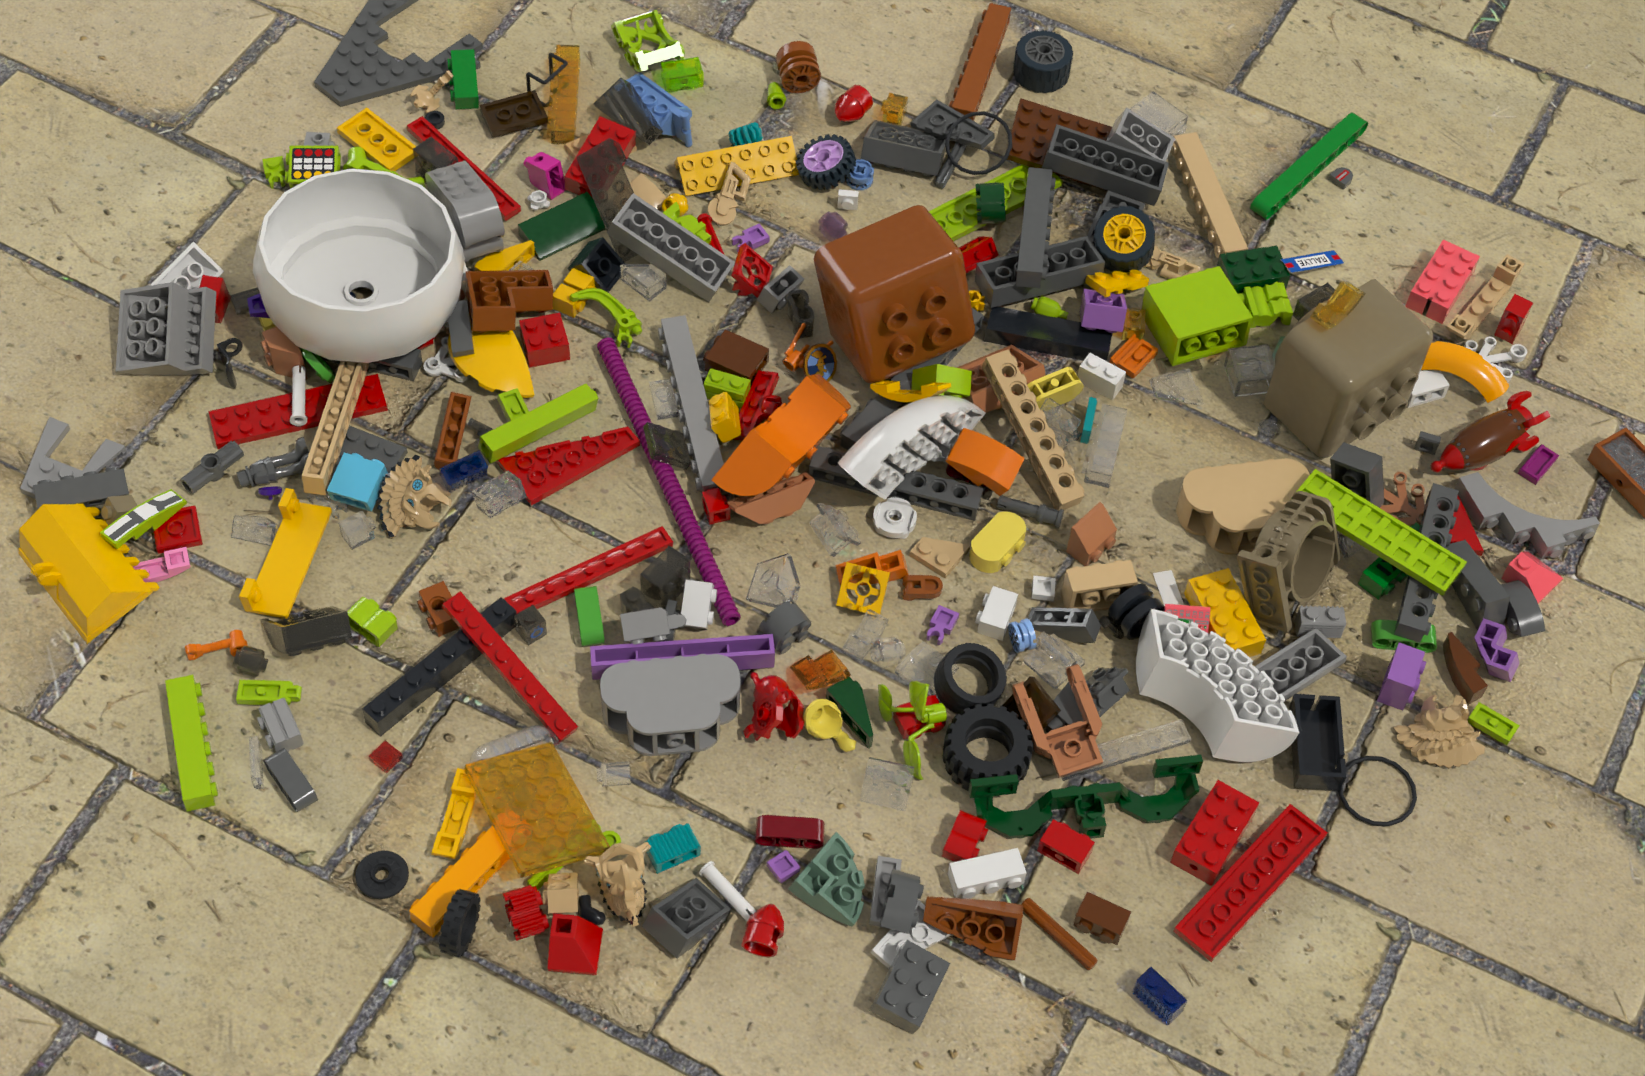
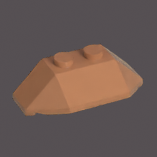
M805 472L798 476L784 479L763 493L752 496H739L728 501L727 504L733 511L754 522L769 524L776 518L787 517L800 510L815 484V480Z

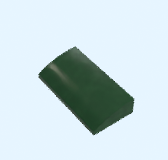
M588 192L518 224L519 236L524 242L530 240L534 242L535 256L539 261L609 228L603 213Z

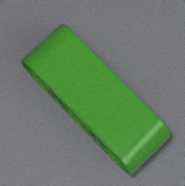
M597 586L574 589L582 646L605 644Z
M1376 620L1371 623L1372 646L1377 649L1396 650L1398 643L1422 650L1425 653H1430L1437 649L1436 627L1432 624L1428 636L1424 635L1419 643L1394 635L1397 621Z

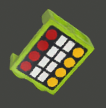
M290 146L289 153H286V165H289V171L285 172V182L289 184L291 189L295 187V184H300L313 176L340 171L341 153L339 147Z

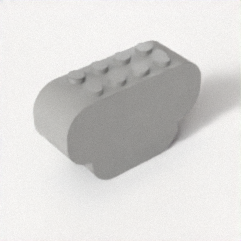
M466 161L457 162L425 173L428 191L446 207L463 247L465 263L469 262L470 259L494 251L501 252L504 250L502 237L505 236V230L496 198Z
M699 654L690 657L676 656L669 659L654 658L647 661L631 660L626 663L612 665L605 670L600 680L604 723L610 730L616 733L628 734L630 746L641 755L659 756L705 751L714 746L718 741L720 725L731 722L739 712L741 682L738 666L731 658L720 654Z

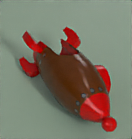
M1527 390L1516 393L1508 399L1507 409L1484 416L1456 433L1442 452L1440 461H1433L1430 469L1435 473L1440 472L1443 467L1450 470L1470 469L1478 471L1503 458L1515 448L1520 451H1527L1539 442V437L1534 435L1528 438L1530 435L1526 431L1531 426L1537 425L1551 417L1549 411L1547 410L1533 417L1531 412L1521 405L1522 402L1532 397V393Z

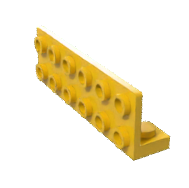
M792 136L677 157L674 161L675 168L680 171L685 196L721 190L731 161L736 163L751 178L750 184L799 175L796 167L797 158ZM732 171V175L739 180L737 187L741 186L742 180Z
M285 488L278 504L283 520L257 580L246 578L239 595L246 612L281 618L289 617L332 513L330 507L300 503L294 489Z

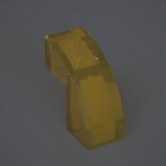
M1341 281L1328 302L1319 303L1310 318L1325 329H1331L1337 326L1354 310L1366 293L1350 282Z

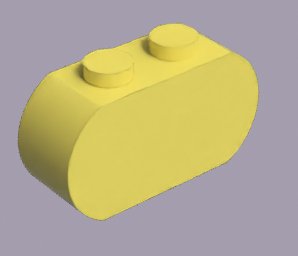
M1072 367L1063 368L1027 384L1030 392H1033L1036 397L1039 409L1043 412L1073 400L1084 388L1083 383Z
M1012 512L997 513L971 541L969 558L972 565L985 573H995L1003 565L1006 567L1011 562L1015 552L1019 553L1025 546L1026 524L1024 520Z

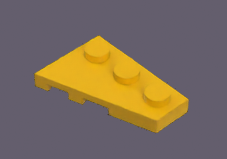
M1130 270V272L1125 273L1113 271L1111 274L1096 272L1095 275H1086L1085 283L1106 298L1111 295V292L1121 294L1123 289L1136 290L1148 286L1149 278L1139 270Z

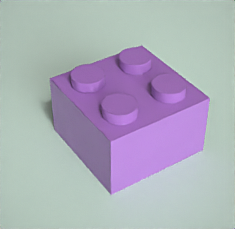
M1083 289L1079 310L1081 326L1088 330L1103 329L1109 333L1123 332L1127 312L1124 294L1111 292V295L1105 298L1096 290Z
M1398 643L1388 665L1377 702L1402 711L1406 703L1411 704L1421 681L1419 679L1420 675L1423 673L1426 661H1423L1424 651Z

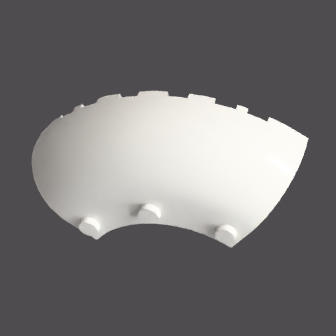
M932 396L914 401L894 411L873 426L846 452L838 464L862 486L885 500L904 480L905 477L903 475L905 473L915 472L926 465L927 460H932L933 462L943 461L946 463L945 460L961 429L973 430L986 413L975 404L959 397Z
M1151 609L1143 624L1137 647L1136 676L1140 695L1164 702L1185 715L1203 734L1214 758L1236 762L1261 761L1283 752L1294 742L1299 734V730L1292 711L1286 708L1284 696L1278 694L1272 687L1274 682L1264 671L1259 672L1252 665L1253 660L1240 649L1235 651L1225 644L1226 639L1212 631L1209 634L1198 628L1197 623L1191 621L1188 624L1178 620L1176 615Z

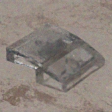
M923 641L903 659L894 671L895 674L909 684L911 681L929 684L927 696H931L936 693L933 683L934 673L944 656ZM956 664L952 665L953 675L959 669V666Z

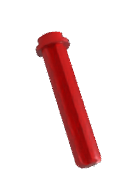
M706 213L697 217L698 223L703 222L706 224L705 232L711 235L709 245L724 254L711 224V216Z

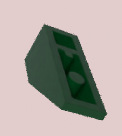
M847 675L827 689L826 699L837 705L841 712L842 720L869 749L873 743V731L863 690L856 680L853 681Z

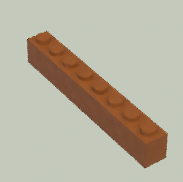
M989 3L988 9L983 11L981 19L983 23L979 22L977 28L978 35H975L973 38L972 46L974 47L970 48L967 59L969 61H965L963 66L964 74H960L958 80L959 88L956 87L954 90L953 98L955 100H951L949 107L963 115L978 112L1010 22V7ZM972 116L969 118L974 121L976 116Z

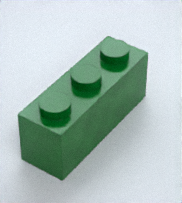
M474 49L451 50V58H447L448 70H452V75L454 76L449 81L450 86H454V90H450L451 102H455L456 110L478 109L479 97Z

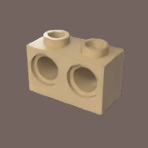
M578 873L549 874L548 882H544L543 905H548V913L578 912Z

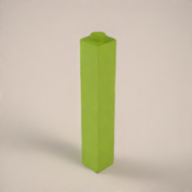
M585 383L481 435L478 449L491 464L595 411L599 399L598 395Z

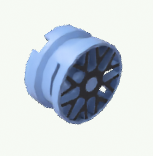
M1028 618L1022 619L1019 623L1016 621L1009 623V637L1015 652L1020 653L1024 649L1032 650L1036 648V643H1033V640L1036 639L1035 631Z

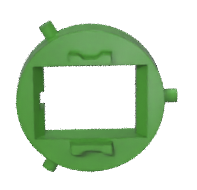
M300 348L303 357L317 371L315 374L330 384L334 382L336 374L320 355Z

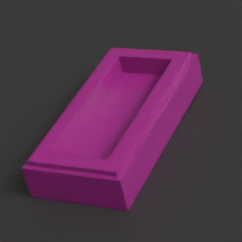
M1541 444L1519 469L1518 474L1536 485L1557 461L1559 455Z

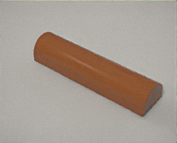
M455 392L450 393L434 461V466L440 471L451 472L456 468L472 396Z

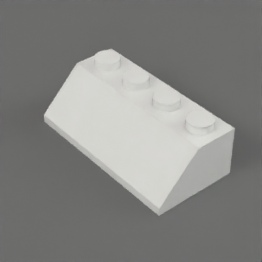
M192 242L149 286L174 282L186 289L199 288L202 275L219 277L224 271L200 247Z

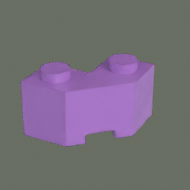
M1483 618L1474 637L1480 656L1489 675L1511 682L1520 664L1518 654L1503 647L1507 639L1505 625Z

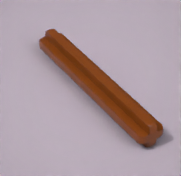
M1027 898L1022 902L1023 911L1087 970L1095 967L1098 961L1097 958L1031 898Z

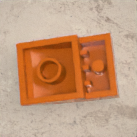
M963 428L945 461L977 486L984 484L1001 496L1009 491L1025 458L1006 445L986 435Z

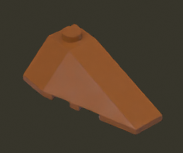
M927 897L923 921L947 934H952L964 940L963 942L970 946L971 944L992 957L1015 960L1023 918V905L992 900Z

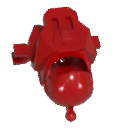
M756 672L751 673L750 677L755 684L753 691L755 701L752 704L754 715L751 720L753 724L748 725L743 730L745 738H749L753 733L756 741L760 737L769 739L775 727L785 731L786 737L796 738L804 725L803 704L793 690L789 689L785 680L779 676L769 675L760 679ZM789 701L788 706L783 709L782 704H785Z

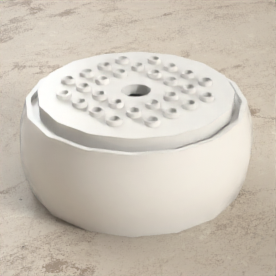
M346 169L313 176L282 194L264 216L253 260V274L267 314L272 322L296 346L329 360L370 363L406 355L437 335L453 313L459 300L465 257L463 247L446 207L422 185L390 172ZM357 287H367L373 291V294L366 299H356L350 295V292Z

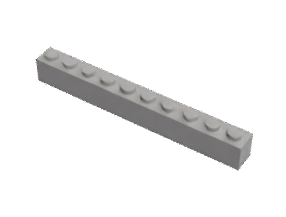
M686 315L661 319V328H658L659 340L664 341V344H662L663 356L668 357L666 368L667 372L672 374L670 384L671 388L676 390V393H674L675 404L680 406V410H678L679 421L684 422L682 427L683 437L688 439L689 442L686 444L688 456L693 458L691 461L692 473L697 474V478H695L697 491L701 490L702 494L703 491L719 488L721 495H727V491L711 480L724 463L717 436L711 429L709 405Z

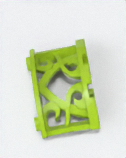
M657 10L620 20L611 25L619 48H624L626 52L624 54L625 59L630 66L634 65V70L637 72L648 70V65L671 58L676 60L684 59L685 51L683 45L668 34L663 25V18L661 14H658ZM650 18L653 27H648L646 21L644 23V30L640 29L639 21ZM636 22V28L625 26ZM642 39L659 44L656 51L639 50L642 46Z

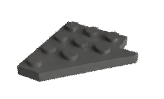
M349 425L334 473L344 452L351 455L352 453H357L363 456L364 459L371 461L372 459H377L384 463L388 473H390L391 467L396 466L397 462H402L408 453L407 447Z

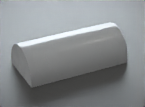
M1315 628L1254 667L1259 672L1264 671L1274 682L1272 687L1278 694H1282L1286 701L1294 696V694H1297L1344 664L1347 656Z

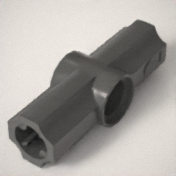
M230 441L217 452L204 455L201 458V464L180 479L181 484L190 494H194L210 481L220 480L224 475V471L244 456L243 450L235 441Z

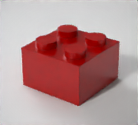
M560 312L519 320L520 336L529 368L570 360L569 342Z

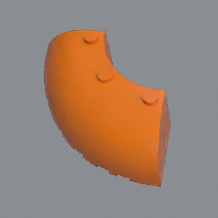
M820 374L806 376L788 397L790 402L787 404L783 403L763 424L761 423L752 429L711 480L723 490L739 496H752L769 490L784 478L788 479L795 471V468L806 458L810 459L817 452L818 449L816 447L838 423L841 425L849 416L847 414L851 408L849 402Z

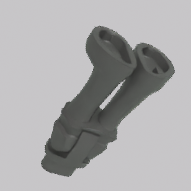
M304 437L296 440L293 451L279 456H267L263 460L260 459L251 464L250 469H248V466H245V470L236 472L241 487L250 484L254 487L257 485H267L271 482L278 483L280 478L302 474L309 455ZM292 464V465H289V466H286V467L277 468V467H280V466H283V465Z

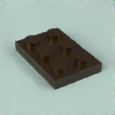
M536 90L479 105L492 138L548 123V116Z

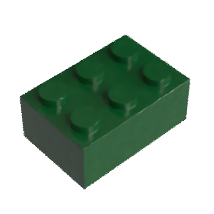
M1277 245L1219 255L1217 266H1220L1237 294L1243 293L1244 287L1260 286L1263 288L1266 284L1273 285L1275 282L1284 283L1286 289L1290 278L1288 269L1281 260L1283 258Z

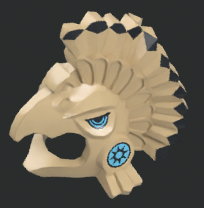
M414 455L412 458H405L403 462H397L396 466L391 467L390 473L385 474V480L382 482V488L379 490L380 497L377 499L379 504L377 509L381 511L379 517L383 521L381 528L388 532L390 538L396 537L399 529L405 524L409 527L419 526L425 529L439 526V522L433 521L434 517L430 514V510L440 503L451 507L452 500L448 498L451 494L441 483L432 482L428 473L432 466L427 465L422 468V458L418 455Z
M648 842L643 843L637 848L624 843L613 844L600 857L586 856L584 859L585 865L595 867L596 876L599 878L597 885L600 887V894L604 896L603 903L607 904V909L611 910L613 915L619 916L620 921H627L632 927L640 925L639 917H642V910L646 908L645 901L647 898L645 894L648 891L644 887L646 882L643 879L645 870L643 855L651 848ZM628 854L626 858L621 860L609 861L612 857Z

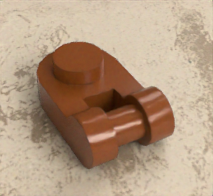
M906 575L902 578V583L905 587L903 590L904 600L934 599L942 593L943 583L936 576ZM920 585V588H914V586Z

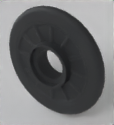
M377 851L369 854L359 863L355 875L356 884L360 891L368 897L387 899L395 896L405 887L409 877V869L405 860L397 853ZM380 870L389 872L388 877L383 880L377 879L375 876Z

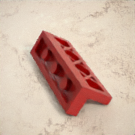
M979 236L959 247L963 254L966 273L974 270L976 263L999 256L992 237Z

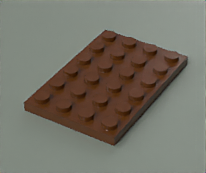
M1020 98L1011 130L1012 149L1007 160L1032 168L1044 169L1042 168L1057 124L1104 141L1107 140L1112 127ZM1052 171V173H1055L1057 176H1061V177H1064V178H1067V179H1070V180H1073V181H1077V182H1080V183H1083V184H1086V185H1090V186H1093V187H1096V188H1099V189H1102V190H1106V189H1103V188H1100V187H1097V186H1094V185H1091V184H1088V183H1085V182H1082V181L1076 180V179H1074V178H1071V177H1068V176H1065V175H1062V174H1059V173H1056V172H1053V171Z

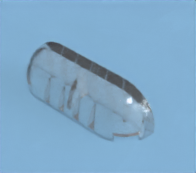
M540 725L529 726L477 747L471 755L469 769L470 771L482 774L556 746L560 742L549 728Z

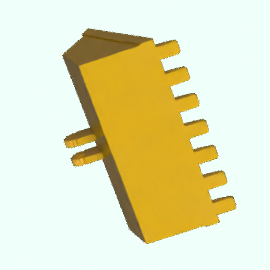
M43 504L19 529L20 547L18 552L30 568V572L38 579L39 584L43 585L86 644H88L160 587L156 582L143 581L150 574L145 569L135 570L132 567L138 565L140 561L136 557H125L123 555L130 550L126 544L116 549L101 537L100 532L108 524L105 519H95L93 517L101 513L97 507H85L84 504Z

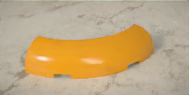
M1441 341L1431 343L1421 370L1445 371L1465 379L1479 390L1487 403L1502 396L1509 388L1506 379L1495 366L1484 360L1480 354L1453 343Z

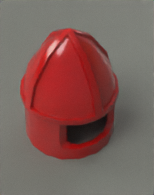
M860 85L851 86L844 94L840 95L835 104L837 119L840 122H854L862 119L864 114L873 106L871 94Z
M770 903L761 907L747 921L742 947L749 953L761 957L776 956L778 951L777 940L784 935V921L780 910L774 904Z

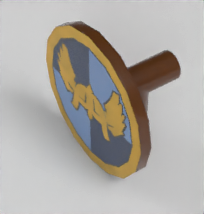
M818 343L811 346L803 358L805 377L820 374L828 382L833 378L837 368L836 354L833 349L827 344Z

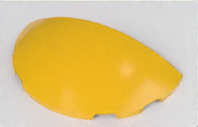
M471 325L474 354L453 357L449 334L447 340L449 354L456 367L466 377L471 375L478 380L480 387L494 392L496 389L507 392L518 388L522 398L534 397L529 368L521 346L512 330L508 332L488 331L480 333L473 331Z

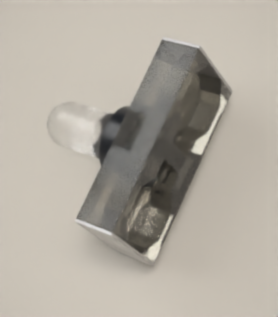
M472 418L467 423L471 429L477 431L476 435L479 437L493 430ZM478 438L472 446L474 452L480 451L478 449L480 439Z

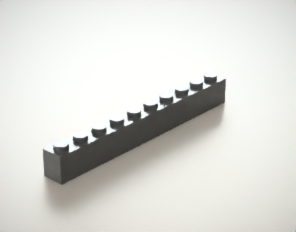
M972 308L976 334L982 328L983 314ZM965 345L891 377L890 381H900V389L911 390L913 369L934 364L947 366ZM877 394L874 399L871 398L867 402L862 412H858L854 416L852 423L842 429L840 433V446L849 450L873 426L894 411L912 402H898Z

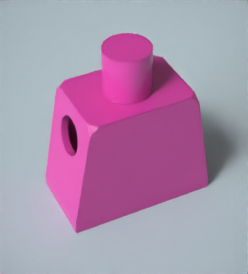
M539 152L533 157L528 156L524 160L523 165L528 170L530 182L538 190L545 192L550 200L566 191L560 160L544 152Z

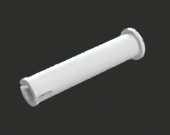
M299 365L292 368V416L290 417V423L295 426H302L307 423V417L305 416L306 368L301 366V372H299Z
M713 861L705 864L700 870L699 875L701 877L704 876L747 922L751 917L750 915L754 914L756 910L717 870Z

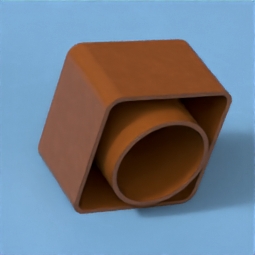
M912 206L829 242L816 251L814 264L830 334L865 382L873 384L884 381L965 345L974 337L975 325L962 251L924 206Z

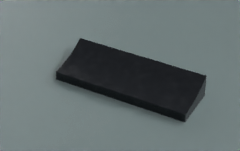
M997 306L991 308L984 342L1005 346L1013 345L1020 349L1082 361L1085 360L1089 353H1092L1107 361L1112 333L1106 332L1103 329L1088 330L1081 326V322Z

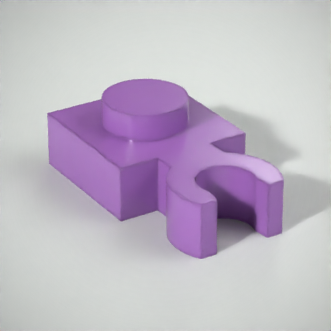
M760 223L743 230L742 236H734L732 238V245L739 244L737 245V252L740 245L744 243L755 249L770 242V236Z
M939 605L930 620L929 627L932 628L928 630L926 640L929 641L935 635L939 637L937 645H941L944 633L950 635L959 618V613Z

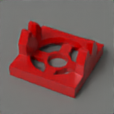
M746 243L740 245L731 274L736 280L732 290H739V296H747L752 293L758 298L763 288L769 283L773 266ZM742 266L747 269L748 278L743 275ZM756 268L757 275H754L751 269ZM756 278H758L761 281L760 285L758 286L754 284V280Z

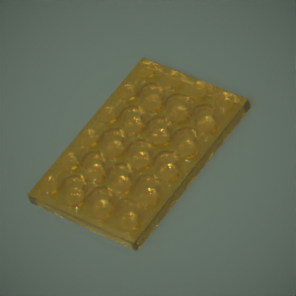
M552 742L465 764L464 771L520 878L582 861L586 856H599L610 848Z

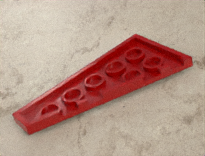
M627 426L606 431L602 435L591 438L589 435L581 437V440L574 442L567 440L537 447L535 451L523 453V451L515 452V455L503 457L496 462L532 506L639 447L640 440Z

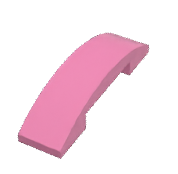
M187 547L164 551L165 557L143 561L132 567L135 570L145 569L150 575L148 578L143 579L144 582H159L171 578L190 568Z

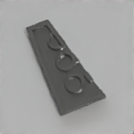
M936 99L910 123L911 128L946 139L950 127L964 115ZM970 118L961 121L950 137L952 141L980 150L984 149L995 139L992 131Z

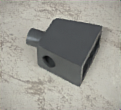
M1068 682L1053 700L1061 711L1045 727L1047 733L1079 721L1084 722ZM1095 704L1097 712L1100 716L1101 709Z

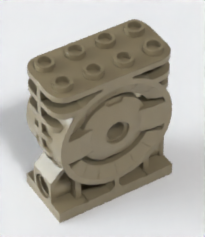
M1303 491L1295 492L1292 499L1285 504L1284 510L1277 511L1268 519L1259 534L1255 549L1252 552L1241 550L1238 553L1237 559L1245 600L1257 623L1288 633L1292 628L1290 614L1292 613L1294 603L1296 601L1305 603L1313 599L1323 587L1334 565H1337L1340 561L1341 556L1334 511L1329 499Z

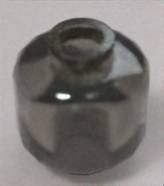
M245 645L241 650L237 649L232 667H236L237 674L257 678L260 672L265 673L269 659L264 658V650Z

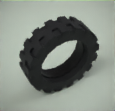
M459 889L453 894L440 929L439 949L441 953L460 958L468 950L469 943L473 939V932L475 933L477 927L476 922L479 919L478 912L480 911L479 903L481 901L479 894Z

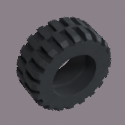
M981 704L973 706V709L967 707L962 710L961 715L956 714L952 719V723L947 727L942 756L943 763L946 764L945 769L949 775L953 774L952 780L956 784H963L962 788L969 791L970 779L1017 774L1019 782L1025 778L1032 757L1033 742L1031 731L1027 729V724L1023 719H1018L1019 715L1014 711L1010 713L1003 706L997 708L994 707V704H987V706L982 707ZM978 738H991L1000 742L1007 749L1009 755L998 761H984L975 757L966 745Z

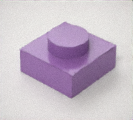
M787 850L767 862V867L780 884L800 872V866Z

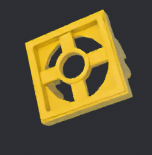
M846 562L836 606L880 616L890 572ZM864 572L861 581L856 584L849 582L852 576ZM871 574L878 580L880 589L872 588V585L869 583ZM860 583H867L870 587L869 593L865 596L860 595L857 591ZM847 589L855 590L858 596L856 604L849 599ZM870 595L878 596L872 604L863 606L866 597Z

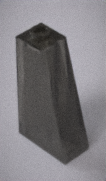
M621 77L594 103L595 107L615 122L636 131V137L649 145L656 141L663 133V130L633 85Z

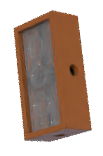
M1625 427L1595 444L1587 460L1645 518V446Z

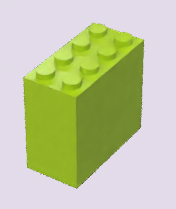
M1220 266L1145 286L1140 313L1172 366L1247 345L1253 319Z

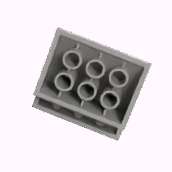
M174 282L120 290L116 372L139 375H195L212 373L216 291L208 287L186 289Z

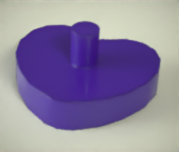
M280 486L261 487L258 489V494L268 496L269 500L273 499V495L282 493V487Z

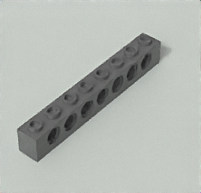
M816 447L818 450L813 455L809 465V475L814 480L876 495L862 486L838 464L846 452H839L828 447ZM911 471L903 475L905 477L904 480L887 497V499L892 497L902 498L911 505L975 521L982 500L983 488L972 484L960 483L953 479L937 477L933 474Z
M1433 483L1427 495L1419 533L1445 548L1446 546L1449 547L1452 539V534H1449V530H1452L1455 525L1456 517L1453 516V513L1457 512L1460 500L1457 499L1459 491ZM1409 575L1394 635L1420 643L1423 636H1428L1431 623L1428 622L1429 617L1432 618L1436 605L1432 604L1433 599H1437L1438 593Z

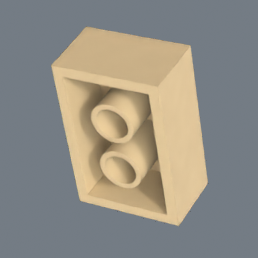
M1117 560L1113 563H1096L1091 566H1076L1066 569L1061 590L1065 608L1092 609L1094 612L1108 610L1123 592L1138 584L1131 560Z

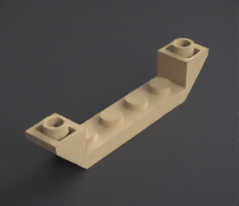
M1507 254L1498 264L1489 282L1461 315L1457 314L1446 329L1462 339L1469 340L1510 290L1525 264Z

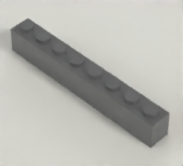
M1030 167L1028 169L1016 286L1041 288V280H1046L1047 268L1043 267H1047L1048 255L1046 254L1049 251L1052 220L1050 215H1052L1053 203L1049 202L1054 200L1056 178H1052V169Z

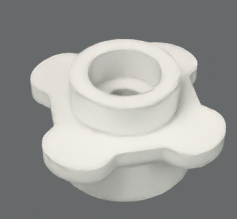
M541 190L534 191L528 196L532 210L550 206L547 194Z

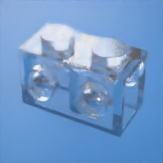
M506 471L471 491L477 508L489 518L501 514L505 509L517 505L527 497L521 479L510 471Z

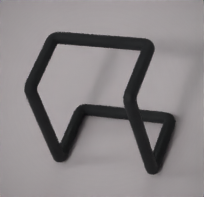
M553 53L548 54L550 76L546 80H542L530 72L526 73L527 92L531 91L530 77L543 85L547 84L550 80H554L565 86L546 104L541 101L543 107L550 106L569 88L567 83L555 77L568 65V62ZM552 57L563 63L554 73Z

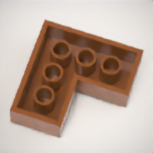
M549 270L465 271V295L473 331L480 333L488 331L508 332L515 330L516 312L536 311L543 313L553 310V285Z

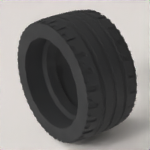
M965 643L954 647L944 656L936 668L933 683L938 699L950 711L961 715L962 710L967 707L973 709V706L981 704L982 707L987 706V704H995L1005 689L1007 676L1002 661L991 649L975 643ZM967 664L981 672L987 682V695L975 696L962 690L953 679L952 665Z

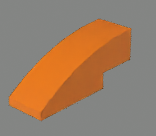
M901 550L879 556L878 552L847 561L848 563L890 572L889 581L898 580L909 575L906 560ZM846 562L835 565L840 585ZM864 572L855 574L849 579V582L858 583L862 580ZM871 574L869 583L878 584V580Z

